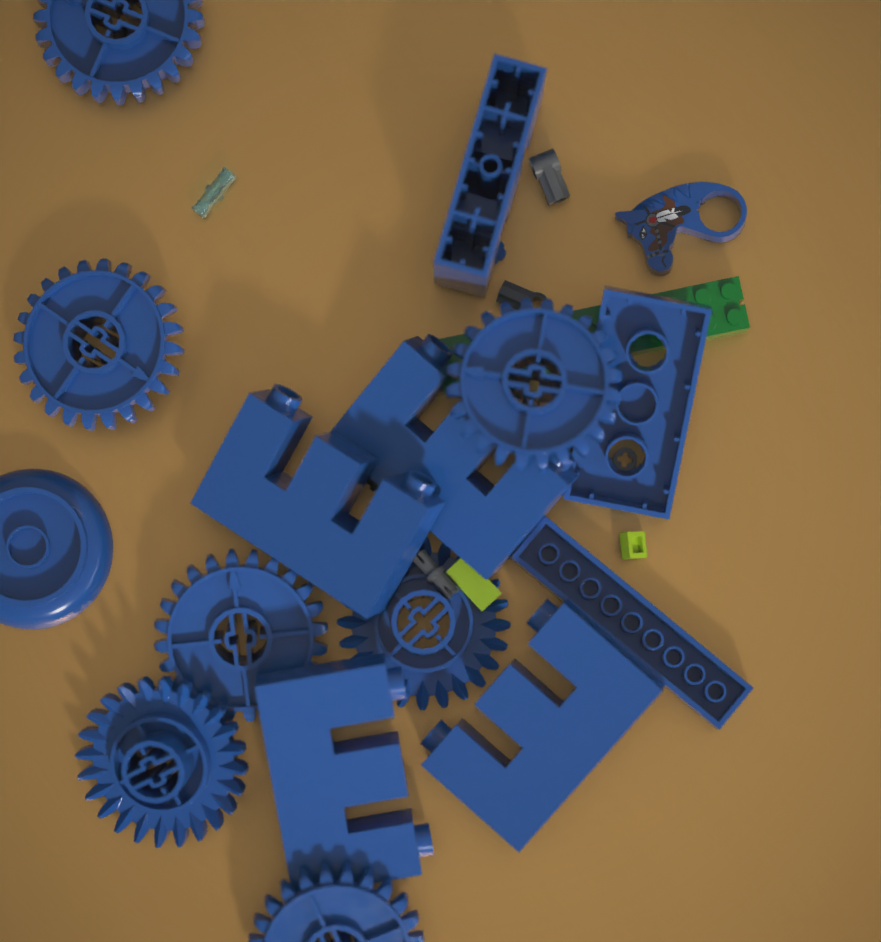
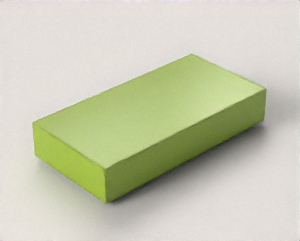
M462 558L445 572L481 612L502 594L489 579L485 580Z

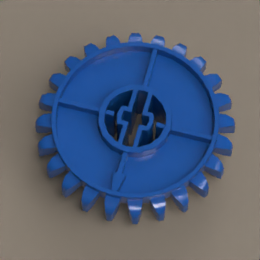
M105 258L100 259L96 270H92L91 264L87 260H81L77 266V273L73 274L70 269L64 266L58 272L60 281L54 283L45 278L41 282L44 290L42 296L30 294L27 298L29 304L33 307L31 312H22L18 316V320L26 325L25 331L15 333L13 341L23 345V351L14 355V362L27 366V369L19 376L20 382L24 385L36 384L30 393L31 400L39 403L47 397L45 412L50 417H55L63 407V422L71 427L74 426L78 415L81 414L83 426L89 431L95 430L97 416L101 417L102 422L107 428L115 430L116 412H120L121 416L131 423L137 422L136 413L132 406L135 403L149 411H154L155 406L147 393L150 390L163 395L170 393L167 386L158 378L160 374L178 376L180 371L174 365L167 362L166 357L184 354L182 347L168 341L169 336L182 333L184 331L183 327L177 323L165 322L164 318L174 314L178 310L177 307L171 303H161L158 305L156 303L166 293L165 288L156 285L145 290L144 288L151 278L149 274L141 271L130 280L129 276L132 266L129 263L123 262L119 264L113 273L111 272V261ZM104 324V327L118 334L119 339L103 328L98 327V325ZM90 333L117 352L115 357L112 359L84 339L86 334ZM82 353L85 356L93 359L94 361L103 364L104 366L96 368L97 365L82 357Z
M522 298L520 310L514 311L508 302H503L500 304V317L495 318L487 311L481 314V322L484 326L482 330L474 326H468L464 330L465 336L471 341L470 345L456 344L453 347V354L463 359V363H453L447 367L446 374L451 377L460 378V382L453 383L446 388V397H462V401L451 409V418L456 419L468 415L469 420L461 429L462 438H467L479 431L481 436L476 445V452L482 454L492 444L497 446L495 465H502L509 453L515 454L517 472H522L529 456H535L539 472L545 473L549 455L554 454L560 466L566 468L569 462L568 449L570 447L582 458L587 457L588 446L584 439L587 435L598 443L603 442L604 432L597 424L598 420L608 424H614L616 420L614 412L606 407L605 404H619L622 400V394L616 389L609 387V384L620 382L623 378L620 370L607 367V364L617 359V352L614 349L601 350L600 346L605 342L607 334L603 330L591 334L588 329L592 318L585 315L577 321L572 319L573 306L569 304L562 307L560 312L553 311L552 299L545 298L540 308H533L530 298ZM528 366L527 370H522V368ZM545 370H548L551 374H546ZM535 380L539 382L538 392L528 391L530 381ZM515 398L523 399L522 404L519 403ZM540 402L548 403L544 406L539 407Z
M428 537L425 538L419 549V552L425 549L439 567L443 566L445 572L460 559L459 556L455 559L450 557L451 549L445 543L441 544L438 553L432 552ZM412 561L385 611L366 619L352 610V616L337 619V624L340 627L351 629L353 634L342 639L339 644L342 648H356L358 653L352 658L384 653L387 668L402 667L407 698L397 700L398 707H404L412 695L416 696L420 711H425L427 708L429 696H435L439 705L442 708H447L449 701L448 692L454 691L460 699L466 700L468 699V692L465 683L470 681L478 687L486 685L483 676L479 672L482 667L494 671L498 670L499 664L489 654L491 650H507V643L496 638L495 633L509 629L511 622L496 618L495 613L505 609L508 606V600L495 599L482 612L461 589L456 594L454 593L452 598L447 600L433 583L429 584L427 582V576ZM499 579L490 580L498 589L500 586ZM427 598L433 600L425 609L421 606L412 609L409 605L410 602L416 599ZM439 603L443 605L444 609L430 621L433 627L432 631L427 633L422 629L409 643L403 640L418 625L414 619L418 614L425 618ZM405 607L410 612L408 615L410 623L399 633V615ZM449 614V631L446 637L442 639L439 635L436 636L440 629L438 623ZM423 637L427 640L435 637L439 644L431 648L421 649L414 647Z
M229 549L226 566L220 567L213 554H209L206 558L207 573L204 575L198 568L190 564L187 567V575L191 584L187 586L177 579H174L171 583L174 594L179 598L178 601L162 598L160 602V607L171 616L170 619L160 618L155 619L154 622L155 629L167 634V638L154 642V649L156 651L169 653V657L160 662V670L162 672H176L177 675L172 679L176 688H179L186 680L192 682V693L198 696L204 690L210 692L211 699L209 703L213 707L218 704H224L227 708L224 720L228 722L233 720L236 711H243L247 722L254 721L256 709H258L254 687L256 675L319 664L311 660V657L323 655L328 649L327 644L314 641V637L320 636L328 630L327 622H312V618L322 611L323 603L322 601H316L306 604L304 601L312 591V583L307 582L295 589L292 585L297 573L288 569L282 576L278 575L279 561L273 557L270 558L264 568L259 567L256 549L250 551L245 565L239 564L238 556L234 549ZM236 613H242L244 634H247V655H241L239 635H235L237 630ZM250 615L257 618L263 625L260 627L259 638H267L264 646L255 653L253 647H255L257 642L258 625L255 620H250ZM229 616L230 622H228L224 642L228 650L233 649V653L227 651L220 644L223 640L224 630L216 631L219 622Z
M163 676L159 680L158 686L155 687L151 678L141 677L138 680V691L129 682L123 683L117 688L123 699L112 693H108L100 699V702L109 712L104 709L95 708L86 716L89 720L98 724L99 727L88 726L78 734L79 738L94 742L93 745L82 747L75 754L77 759L93 760V764L84 768L77 775L78 780L97 779L98 782L85 795V799L88 801L105 795L107 801L101 807L97 816L101 819L116 810L121 814L114 828L116 833L125 829L131 821L137 823L134 833L135 843H139L151 828L155 829L154 841L156 848H160L163 845L169 832L172 830L177 847H182L188 838L189 827H191L194 836L199 842L203 840L207 833L206 819L215 830H218L223 825L224 817L219 807L230 815L236 810L237 802L230 792L241 796L245 791V783L236 777V775H245L249 769L246 761L237 758V755L242 754L247 749L244 741L234 740L233 737L240 727L236 721L226 722L223 716L227 712L224 704H218L213 707L209 703L211 699L210 692L204 690L198 696L192 693V682L185 680L179 688H176L171 677ZM148 752V754L144 758H141V754L143 756ZM173 758L168 765L166 764V762H164ZM152 763L154 764V766H156L154 768L147 770Z
M325 862L321 865L320 882L318 883L313 882L305 868L300 869L301 889L298 891L287 880L282 879L281 894L284 899L283 903L269 894L265 896V907L272 917L270 918L255 912L254 924L265 935L249 933L248 942H318L316 940L318 937L320 942H334V940H330V931L336 942H352V935L353 942H424L423 930L408 932L418 924L419 914L417 910H413L401 916L408 905V895L406 892H403L390 901L389 898L392 892L391 878L387 877L375 890L372 888V868L367 867L357 883L353 882L350 862H345L339 880H333L329 865Z

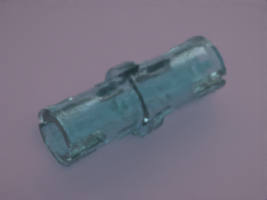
M223 167L211 185H206L204 188L206 191L191 209L205 219L217 201H222L224 198L223 194L237 177L230 170Z

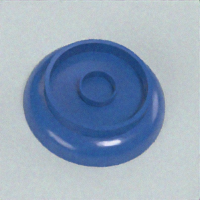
M22 469L8 472L0 476V623L25 630H38L58 626L83 612L96 599L104 587L113 559L111 527L106 513L94 495L71 477L46 469Z

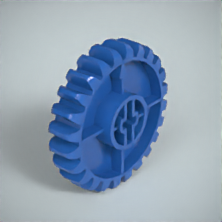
M37 0L44 9L36 11L33 15L35 24L42 28L36 33V42L40 47L46 48L43 59L48 66L57 67L55 73L58 80L62 83L72 80L73 90L78 95L87 93L91 88L92 96L95 102L102 103L110 92L117 105H123L126 101L127 93L131 92L138 103L144 102L146 97L145 89L149 87L157 95L163 94L164 86L161 80L165 77L171 82L178 83L181 77L176 66L178 64L184 67H191L194 60L187 48H200L202 39L195 30L205 25L204 16L201 12L197 11L202 6V0ZM133 4L140 7L143 14L132 11ZM122 15L125 16L127 22L120 20ZM112 18L118 20L116 25H114ZM96 25L107 29L105 36L97 32Z

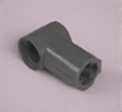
M554 149L528 158L536 180H539L549 205L557 204L570 197L560 172L561 165Z
M505 280L498 293L496 302L500 304L508 302L514 310H520L522 298H530L532 302L537 300L543 302L547 297L542 293L532 292Z

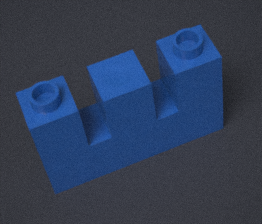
M494 54L433 262L435 284L485 298L500 248V238L504 223L508 220L521 175L526 147H529L543 99L547 68Z
M428 334L424 340L416 336L403 341L330 432L336 431L379 459L369 476L379 486L383 479L398 474L405 475L408 469L416 470L432 479L436 483L433 494L444 500L445 504L430 531L487 580L502 568L579 477L570 469L575 459L569 452L568 466L562 468L555 455H549L547 469L545 473H540L536 465L535 456H529L522 472H517L514 462L496 485L491 483L479 470L496 451L497 446L492 444L485 452L478 454L476 452V445L481 436L479 431L467 438H462L461 429L469 420L468 415L452 419L449 413L434 432L419 419L452 379L451 376L446 374V370L450 365L448 360L452 357L453 352L434 335Z
M274 384L271 390L266 389L249 393L197 489L191 504L367 619L385 611L445 504L444 500L433 494L436 483L428 476L412 469H408L405 475L398 474L382 480L359 521L350 515L349 512L379 459L336 431L315 436L294 477H291L284 472V469L313 417L298 408L303 400L302 397L283 385Z
M547 599L526 622L537 632L528 645L576 686L563 701L517 659H514L474 704L522 747L512 760H509L463 718L453 729L441 719L420 743L431 753L421 766L518 852L522 850L659 696L665 686L663 681L569 599L560 608Z
M379 653L256 675L254 687L290 884L296 891L301 889L300 869L302 868L307 870L314 883L320 882L321 865L325 862L329 865L333 880H339L345 862H350L353 882L357 883L367 867L372 868L373 883L383 882L387 877L395 880L422 875L420 857L434 855L429 823L414 825L411 808L348 819L346 807L408 796L398 731L334 742L332 728L393 718V701L407 698L402 667L387 668L385 654Z

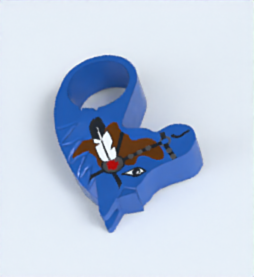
M695 182L678 185L659 192L639 203L632 211L616 212L615 219L627 226L628 238H632L642 247L649 271L657 276H663L668 274L673 266V255L670 250L674 246L677 233L683 232L716 243L730 241L737 237L744 228L747 207L741 194L729 186L712 182ZM713 197L729 198L738 206L741 215L740 220L728 231L716 232L710 230L700 219L699 211H697L700 204L703 205Z

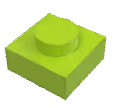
M645 531L619 533L622 559L648 558Z

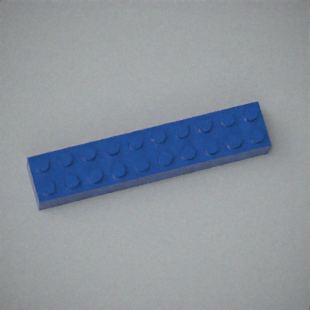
M546 516L511 557L513 562L563 603L567 599L571 600L665 683L664 687L716 730L721 729L753 690L750 684Z

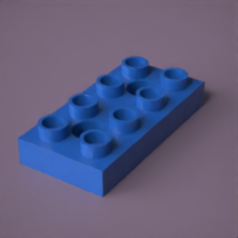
M604 286L596 331L603 330L607 334L605 342L600 346L601 350L614 349L617 352V359L607 364V367L620 370L623 378L620 382L609 384V387L619 391L622 394V400L619 404H605L606 407L614 412L616 420L614 424L598 420L597 424L604 432L603 442L598 443L587 435L584 438L588 446V455L585 458H582L573 449L572 456L575 462L570 469L579 477L564 493V500L670 519L712 311L711 305ZM644 334L656 335L662 342L663 347H666L663 359H660L658 363L651 366L639 365L634 360L632 353L629 354L631 342ZM623 439L636 441L640 445L642 452L645 451L643 462L636 468L628 471L618 469L608 456L610 448Z

